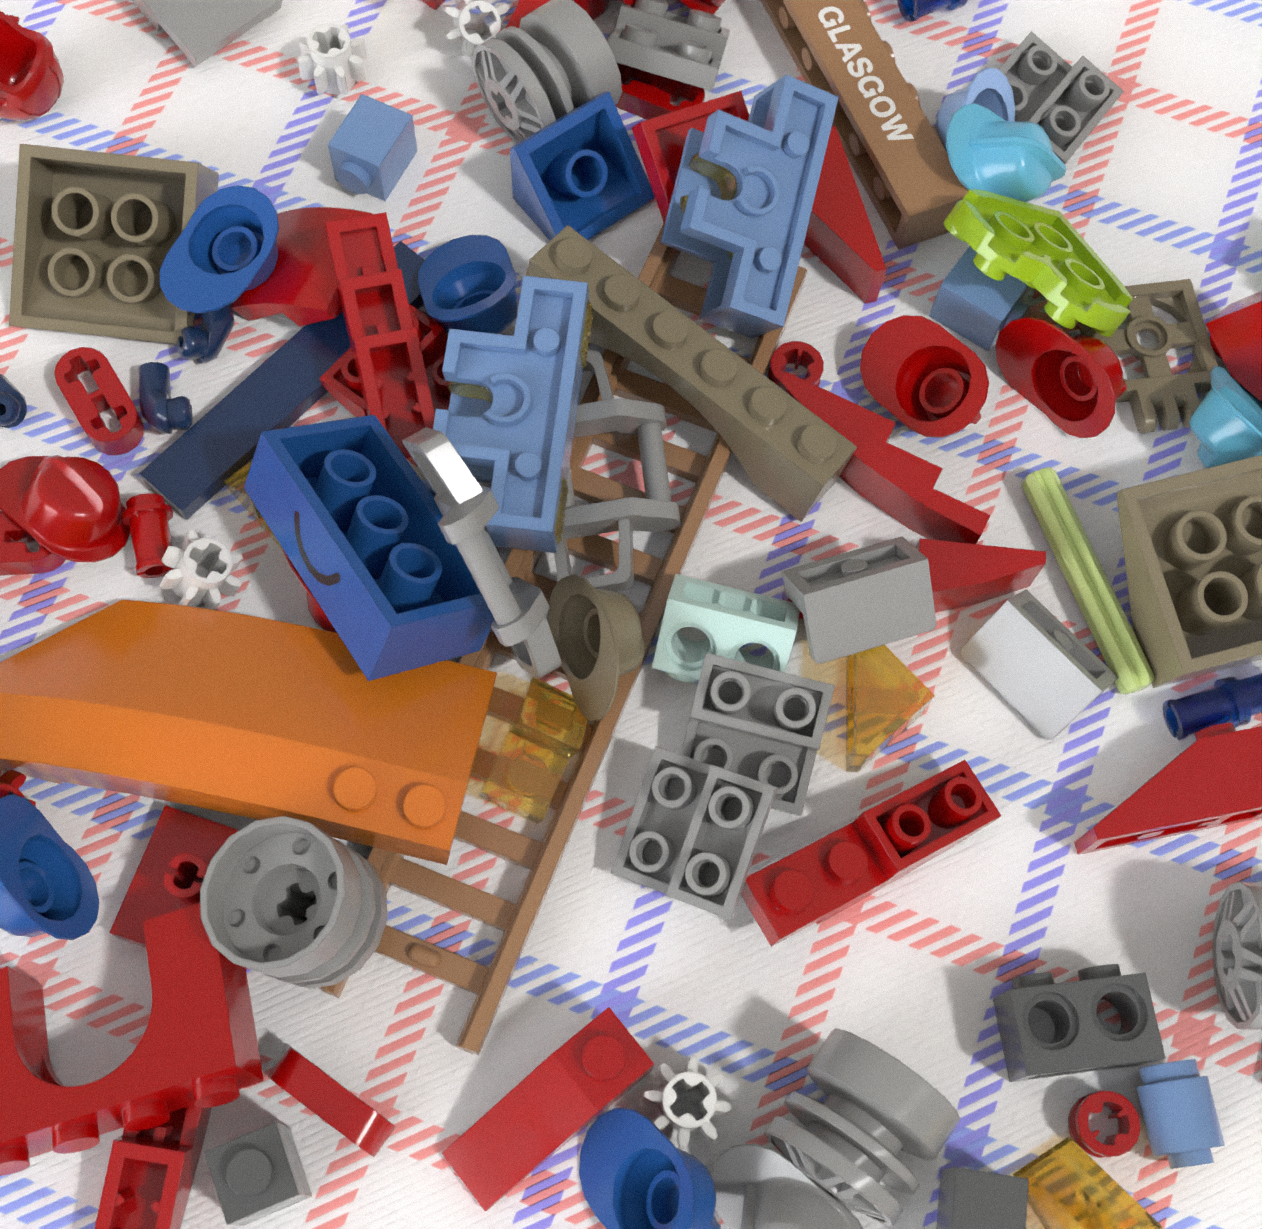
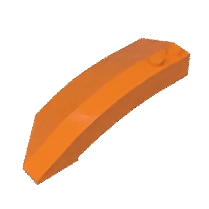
M122 599L0 662V770L9 771L12 769L23 773L25 776L57 784L64 782L117 791L257 820L285 816L310 822L334 838L447 865L497 673L445 660L368 681L338 633L239 613Z

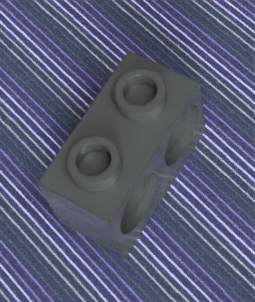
M1107 964L1078 970L1079 981L1055 984L1052 972L1034 973L1012 978L1013 989H1009L993 999L1009 1082L1140 1066L1164 1059L1165 1053L1146 972L1121 975L1119 964ZM1100 999L1110 1002L1119 1012L1121 1026L1117 1034L1107 1031L1098 1020L1097 1005ZM1032 1007L1045 1011L1053 1020L1055 1034L1051 1043L1039 1040L1032 1033L1028 1021Z

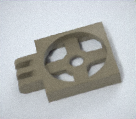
M1191 279L1124 286L1132 296L1131 303L1126 307L1131 311L1127 316L1129 320L1127 328L1116 330L1111 337H1106L1097 333L1091 327L1078 322L1081 335L1102 340L1112 348L1116 355L1130 353L1135 358L1140 359L1145 378L1133 380L1123 378L1127 389L1115 401V403L1130 402L1139 433L1154 432L1157 427V418L1163 431L1177 429L1180 417L1184 427L1191 428L1189 421L1200 405L1197 393L1210 391L1212 388L1210 372L1214 366H1218ZM1152 306L1168 312L1180 323L1167 324L1161 318L1154 316ZM1141 331L1153 333L1158 341L1157 346L1154 348L1141 346L1136 338L1137 333ZM1192 346L1193 356L1188 372L1172 375L1166 356L1168 350Z

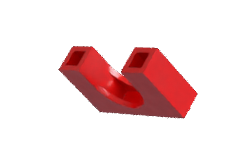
M200 902L143 921L152 988V1008L147 1028L137 1047L118 1068L88 1084L64 1086L52 1068L48 1050L42 984L9 966L0 968V1176L23 1171L30 1166V1158L50 1151L67 1154L90 1149L100 1143L99 1135L123 1127L126 1130L138 1131L160 1126L169 1121V1112L193 1104L196 1107L209 1108L230 1103L240 1096L239 1089L264 1081L246 968L232 963L211 944L201 921Z

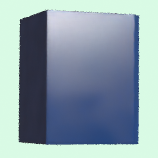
M610 92L599 94L510 148L513 199L549 241L567 225L588 240L655 198L652 187Z

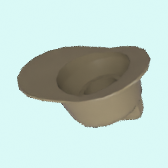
M573 574L561 578L553 588L549 601L548 624L574 701L581 715L589 721L603 719L611 709L617 693L619 676L636 670L644 657L645 643L642 638L638 613L633 603L625 595L610 589L594 588L586 578Z

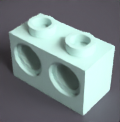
M675 574L667 598L652 668L666 671L669 676L682 682H698L705 655L710 653L786 672L797 632L800 610L793 602ZM695 627L702 630L708 638L700 641L691 640L685 637L679 629ZM747 643H760L771 652L767 655L755 656L746 652L742 646Z

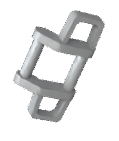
M589 350L585 351L583 372L591 371L596 374L602 401L578 405L573 438L613 431L637 435L646 499L630 497L575 506L571 467L569 465L558 550L554 555L559 582L561 578L572 575L567 539L619 531V566L617 570L610 574L586 578L594 588L610 589L618 592L629 589L634 581L633 530L646 532L672 530L681 525L679 506L671 500L662 431L667 427L664 406L651 402L614 398L601 354L598 351Z
M426 427L402 440L411 457L436 493L434 500L443 515V518L437 524L446 541L452 545L456 544L495 619L491 627L498 641L505 647L510 646L518 665L537 679L560 667L562 662L546 618L550 606L542 590L519 577L510 576L485 527L500 508L491 489L478 484L443 432Z

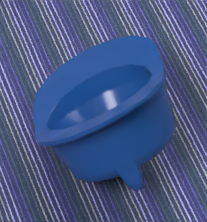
M240 185L219 189L204 199L167 253L160 268V287L166 299L180 310L204 313L219 310L236 301L244 291L255 289L264 283L274 271L278 259L276 240L279 232L278 214L270 199L255 188Z
M467 235L452 239L437 247L425 258L418 271V285L425 310L431 319L437 320L447 334L449 329L500 334L517 317L518 301L515 289L517 277L507 249L500 240L488 235Z
M14 794L0 798V928L14 936L34 937L47 933L56 939L74 940L89 933L97 921L100 902L96 882L87 864L60 837L41 811L28 799Z
M615 1108L597 1118L588 1129L580 1150L579 1176L586 1201L606 1229H721V1225L714 1217L716 1206L714 1181L708 1168L695 1156L676 1148L650 1119L637 1110Z

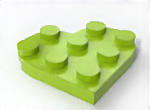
M970 189L965 197L956 203L943 222L945 228L953 236L968 243L977 252L973 262L981 272L997 281H1002L1009 274L1020 279L1029 287L1038 290L1048 300L1044 306L1046 313L1063 327L1073 329L1078 322H1081L1091 327L1097 333L1111 337L1131 312L1126 307L1131 303L1132 296L1122 282L1059 211L985 190Z

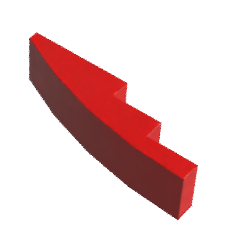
M387 213L325 222L324 228L367 415H375L405 458H412L402 440L426 427L433 429L435 413L417 328L413 327L402 271L398 269Z
M786 371L783 373L778 385L781 389L857 446V449L839 476L853 490L908 529L927 539L970 544L978 542L991 515L933 489L943 468L889 444L888 442L896 422Z
M921 538L915 547L929 561L935 612L971 606L1030 587L1046 564V551ZM784 589L782 600L792 602ZM799 611L798 619L804 620L803 613Z
M193 1104L169 1112V1121L160 1126L138 1131L124 1129L122 1137L113 1140L94 1229L181 1228L212 1107L201 1108Z

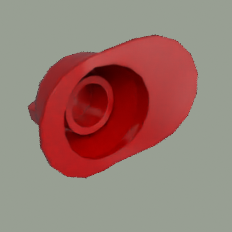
M903 315L888 320L870 335L862 350L860 363L864 387L875 401L909 429L924 437L944 438L963 430L970 423L977 424L982 418L980 410L987 398L989 379L985 364L974 351L939 324L923 316Z
M1032 317L1011 320L999 332L995 351L997 364L1004 378L1019 394L1046 414L1056 426L1065 433L1081 439L1096 437L1110 426L1115 414V401L1127 389V385L1123 380V371L1119 358L1110 346L1102 340L1083 335L1071 338L1063 330L1046 320Z
M59 455L27 456L10 461L0 468V509L55 556L73 562H99L115 556L126 546L130 535V527L122 523L121 515L126 509L121 503L119 486L111 473L99 463L83 457H62Z

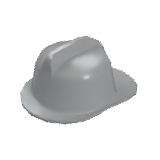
M755 1143L734 1145L718 1157L710 1175L714 1181L716 1193L715 1207L718 1215L729 1229H863L859 1219L850 1210L825 1191L816 1181L793 1166V1161L776 1149Z

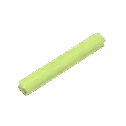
M1046 467L1030 473L1026 476L1022 488L1107 667L1119 677L1115 680L1118 690L1122 694H1130L1145 689L1154 681L1155 675L1056 471L1051 467Z

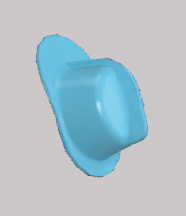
M976 103L961 106L950 118L946 129V149L953 171L958 180L968 190H985L1028 203L1045 194L1053 181L1065 175L1066 165L1054 154L1049 136L1044 128L1037 123L1005 121L988 108Z
M1214 366L1210 372L1212 388L1192 414L1189 421L1193 433L1200 441L1197 450L1198 457L1206 468L1262 455V402L1231 377L1229 371L1222 367Z

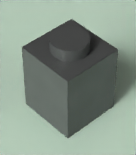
M274 1122L204 1151L227 1225L244 1226L313 1197L291 1129L288 1126Z
M959 1167L942 1169L936 1229H1026L1029 1179Z

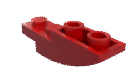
M963 760L861 813L852 823L748 876L741 896L772 947L814 923L820 924L905 876L996 821L1002 815L966 760Z

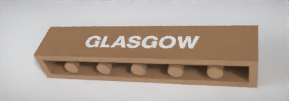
M760 0L805 82L839 97L832 126H836L845 154L898 250L948 233L949 231L945 228L943 222L956 203L961 201L969 190L958 180L953 171L948 153L943 146L936 126H931L920 107V100L915 87L911 83H906L895 64V56L890 44L885 40L882 41L874 28L867 4L863 0Z

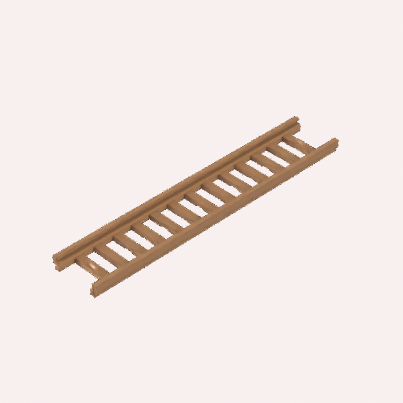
M663 223L638 279L674 307L701 316L707 289L670 276L681 251L660 243L665 226ZM800 266L797 269L784 327L757 336L758 338L749 358L738 355L764 376L805 281L807 269ZM608 349L604 350L602 358L606 366L613 396L661 404L664 406L665 412L717 433L707 456L663 440L667 472L693 481L695 486L686 507L678 505L681 525L675 529L666 530L674 535L664 558L660 559L633 548L634 580L652 586L641 612L638 613L642 638L645 643L644 657L636 670L619 676L617 693L611 709L603 719L594 721L593 725L494 686L486 715L512 725L520 726L581 752L570 779L566 783L481 748L477 749L471 772L472 777L556 810L542 843L461 810L454 837L455 840L467 843L530 870L516 904L403 859V854L373 847L367 861L375 866L386 889V895L390 886H394L504 931L489 967L385 925L380 944L375 950V953L477 995L456 1043V1048L478 1056L663 619L667 598L675 574L681 575L733 452L703 415L670 385L627 370L631 360ZM595 373L588 384L580 404L602 401ZM613 431L573 438L570 467L575 497L591 503L630 497L646 499V494L643 491L582 469L592 444L641 461L637 435ZM597 534L567 539L569 555L607 568L613 572L617 570L619 566L618 542ZM512 548L505 563L510 576L519 577L540 588L549 604L553 588L558 582L534 573L543 552ZM491 628L481 650L463 655L459 663L489 671L497 653L514 660L516 659L511 647L502 645ZM562 666L550 672L567 680ZM349 977L336 985L317 988L339 998Z

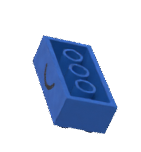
M375 415L261 432L244 489L368 681L481 650L492 628L491 624L495 619L456 544L452 545L446 541L437 524L443 518V515L434 497Z

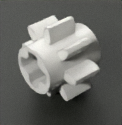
M461 0L456 7L443 5L442 9L450 16H453L454 26L449 27L444 34L448 39H455L462 35L465 38L462 52L466 56H470L475 45H480L492 37L496 38V34L506 28L501 25L500 15L505 14L510 9L509 4L500 2L492 5L489 3V0ZM474 6L482 13H489V17L482 21L485 30L481 34H478L471 28H464V24L471 20L468 10Z
M334 23L318 24L311 30L308 38H299L298 42L302 56L297 59L301 79L310 80L314 78L318 94L321 95L325 92L332 95H346L354 87L357 80H366L364 62L367 60L365 42L363 38L350 41L348 25L343 24L340 26Z
M190 530L183 540V550L174 546H168L161 559L166 566L174 570L165 574L160 587L161 589L168 590L173 588L175 594L181 599L180 605L204 604L206 609L216 610L221 603L220 592L226 596L234 597L242 584L237 577L230 575L242 561V554L231 555L229 549L223 544L224 535L221 533L216 535L214 539H199L195 531ZM197 565L208 570L206 578L200 577L195 573Z
M693 1055L686 1065L685 1072L678 1075L667 1064H661L658 1070L660 1077L667 1084L663 1092L650 1090L646 1091L643 1096V1100L646 1102L659 1104L661 1116L655 1120L654 1124L660 1131L667 1125L678 1131L676 1141L679 1149H684L687 1146L690 1132L697 1129L709 1141L715 1140L718 1135L715 1127L709 1121L714 1113L726 1114L733 1110V1105L729 1102L717 1100L715 1088L724 1079V1073H715L707 1079L704 1075L697 1073L699 1066L698 1058ZM680 1085L686 1092L692 1091L697 1087L702 1092L704 1099L698 1105L699 1113L702 1115L700 1120L696 1121L689 1113L683 1114L679 1118L672 1113L670 1107L677 1099L673 1087Z

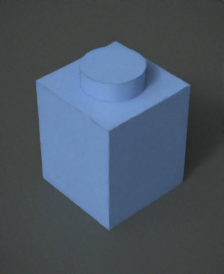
M361 94L328 143L335 180L339 181L346 189L353 193H367L386 201L418 151L413 115Z
M969 246L940 285L929 317L984 350L989 351L997 340L999 332L1011 320L1026 316L1030 306L1024 304L1022 300L1029 286L1009 274L1002 281L988 277L974 264L973 258L977 252Z

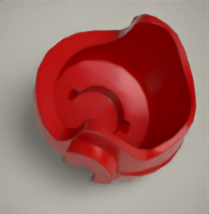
M0 11V117L10 120H34L47 113L59 99L64 83V75L59 60L53 51L52 43L43 34L19 25V17L6 15Z

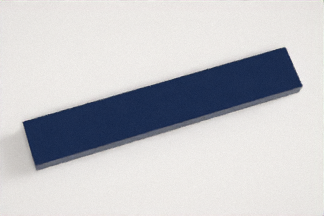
M400 241L394 246L398 269L402 271L408 303L419 309L424 305L418 285V271L424 259ZM343 311L331 320L305 325L143 469L139 474L144 483L154 492L162 495L164 500L173 509L188 520L253 460L262 431L289 428L328 392L322 386L319 378L351 347Z

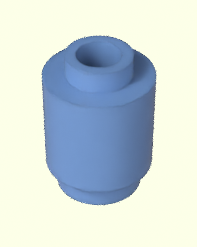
M1196 1059L1139 1068L1143 1086L1136 1087L1152 1156L1167 1154L1170 1169L1214 1163L1211 1148L1225 1146L1208 1076L1200 1077Z

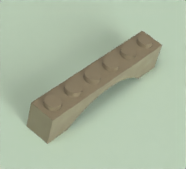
M569 225L561 230L529 260L526 276L587 282L591 312L587 343L611 350L641 365L670 385L693 405L721 435L742 464L752 484L800 522L803 521L835 484L857 449L856 445Z

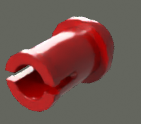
M140 494L129 498L126 501V510L122 512L121 518L122 523L130 527L137 576L142 578L163 577L169 571L174 570L161 561L168 546H172L168 521L173 518V508L165 504L164 497L159 494Z

